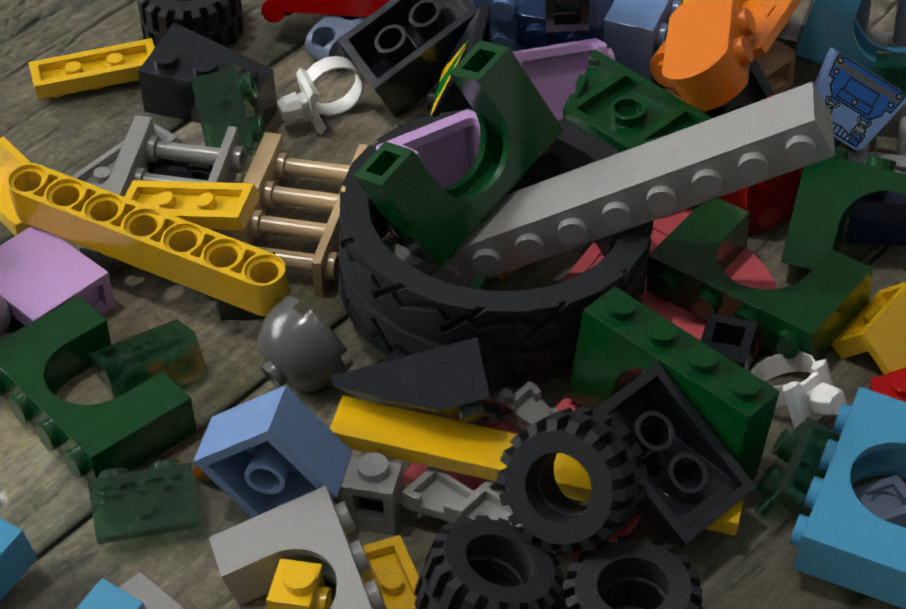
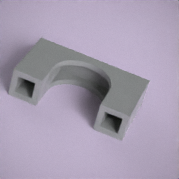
M326 485L209 537L220 575L239 606L269 593L279 560L282 558L322 564L324 580L337 585L336 595L330 609H387L375 579L367 582L364 572L371 570L372 566L360 539L352 542L349 533L357 530L353 516L345 501L338 504L335 503Z

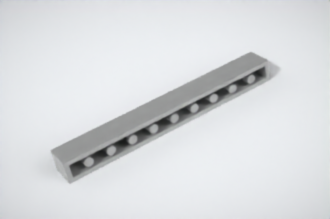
M812 81L509 193L490 211L488 218L477 225L459 245L457 252L452 257L446 259L441 266L413 256L398 236L382 240V242L402 261L420 272L453 285L466 287L835 156L833 117Z

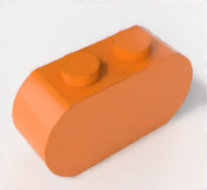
M687 0L673 12L669 18L662 75L670 83L679 99L704 112L724 105L748 84L750 63L754 60L752 38L753 34L756 33V23L751 11L748 8L743 9L738 0Z

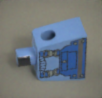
M832 47L828 51L814 83L833 117L834 147H838L840 142H843L860 152L906 103L905 92Z

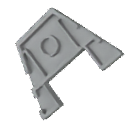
M529 381L513 395L516 412L502 415V419L517 430L523 431L527 429V426L559 410L556 407L550 409L541 399L542 391ZM429 467L402 491L403 507L451 523H455L457 518L464 516L475 520L477 515H486L490 519L497 521L498 518L509 520L507 517L513 514L509 505L502 506L499 495L506 491L505 485L486 480L476 490H471L434 467ZM570 499L580 505L589 506L590 504L589 501ZM559 547L551 553L556 554L561 549V547Z

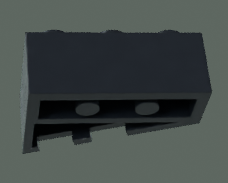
M175 22L138 70L144 112L226 129L229 126L237 127L240 132L261 136L278 110L273 69Z

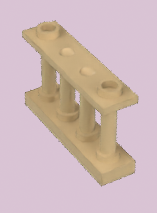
M265 132L242 182L255 184L260 194L256 207L244 231L221 230L220 233L253 245L255 238H260L262 234L320 241L315 254L255 247L268 252H275L284 261L286 269L312 272L315 297L324 298L330 281L337 280L339 276L340 192L335 194L280 187L278 185L280 180L286 179L288 175L343 182L351 165L290 158L289 153H284L282 134ZM358 145L352 162L368 147V145ZM342 185L340 191L345 192L346 187ZM275 204L332 211L327 224L265 216L268 208H274Z

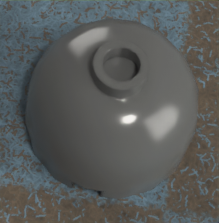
M286 296L263 320L258 333V350L265 360L260 369L269 381L278 388L288 384L300 392L314 393L324 390L332 385L331 376L347 372L354 363L352 359H341V356L347 349L317 314L310 309L302 315L293 308L299 300Z

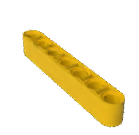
M21 164L11 170L6 178V184L16 215L25 224L259 316L267 317L270 311L286 296H291L285 263L276 254L40 164Z

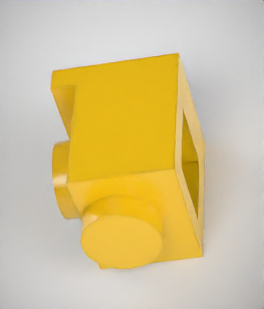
M280 558L266 599L267 609H330L334 599H332V588L325 587L322 564Z

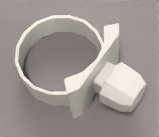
M340 56L325 57L315 62L307 71L301 68L298 69L296 75L301 93L296 94V92L282 97L276 103L282 121L292 122L303 119L304 115H307L316 132L322 135L326 130V126L320 115L334 116L350 110L363 94L364 81L355 64L349 59ZM336 69H347L356 73L355 82L351 90L344 97L330 103L323 104L317 102L320 94L314 82L323 74Z
M800 352L794 359H786L782 354L767 357L749 371L765 382L773 377L790 372L811 373L801 383L793 381L784 385L773 386L780 391L776 407L788 406L796 434L805 431L823 416L833 417L837 415L842 403L847 404L844 392L840 388L834 387L827 360L815 361L812 355L805 352Z

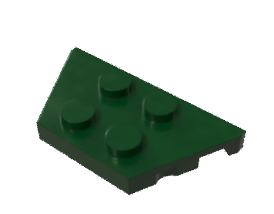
M598 50L591 52L589 66L585 74H580L575 83V92L569 95L563 107V122L581 128L585 134L591 133L614 147L619 153L712 119V117Z

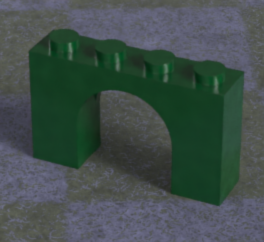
M480 40L449 73L475 111L480 126V145L476 159L469 171L458 182L451 186L440 188L414 150L386 141L353 175L413 256L439 266L457 252L459 245L477 225L488 218L490 211L508 191L514 189L519 184L521 177L538 158L549 151L551 144L564 131L511 49L506 46Z
M834 147L835 156L803 167L781 262L812 270L831 249L839 252L845 225L853 208L862 199L878 191H893L906 196V172L895 170L897 161L868 155L867 163L848 159L850 150Z
M719 198L701 203L649 254L647 261V291L703 319H708L709 313L758 322L756 344L777 354H782L786 359H794L800 352H805L812 355L814 360L817 361L838 335L869 303L873 268L832 249L802 280L788 287L757 289L742 285L731 279L723 271L747 247L750 212Z
M615 286L586 307L582 314L567 397L582 407L593 408L594 410L640 376L642 370H648L658 362L743 471L753 481L758 473L780 391Z
M78 296L0 340V396H3L9 402L12 412L22 424L29 422L36 429L39 439L49 451L56 449L64 457L68 469L77 479L84 477L99 492L193 435L197 430L191 397L163 371L125 394L104 403L81 405L66 402L55 396L67 381L113 355L107 320L81 296Z

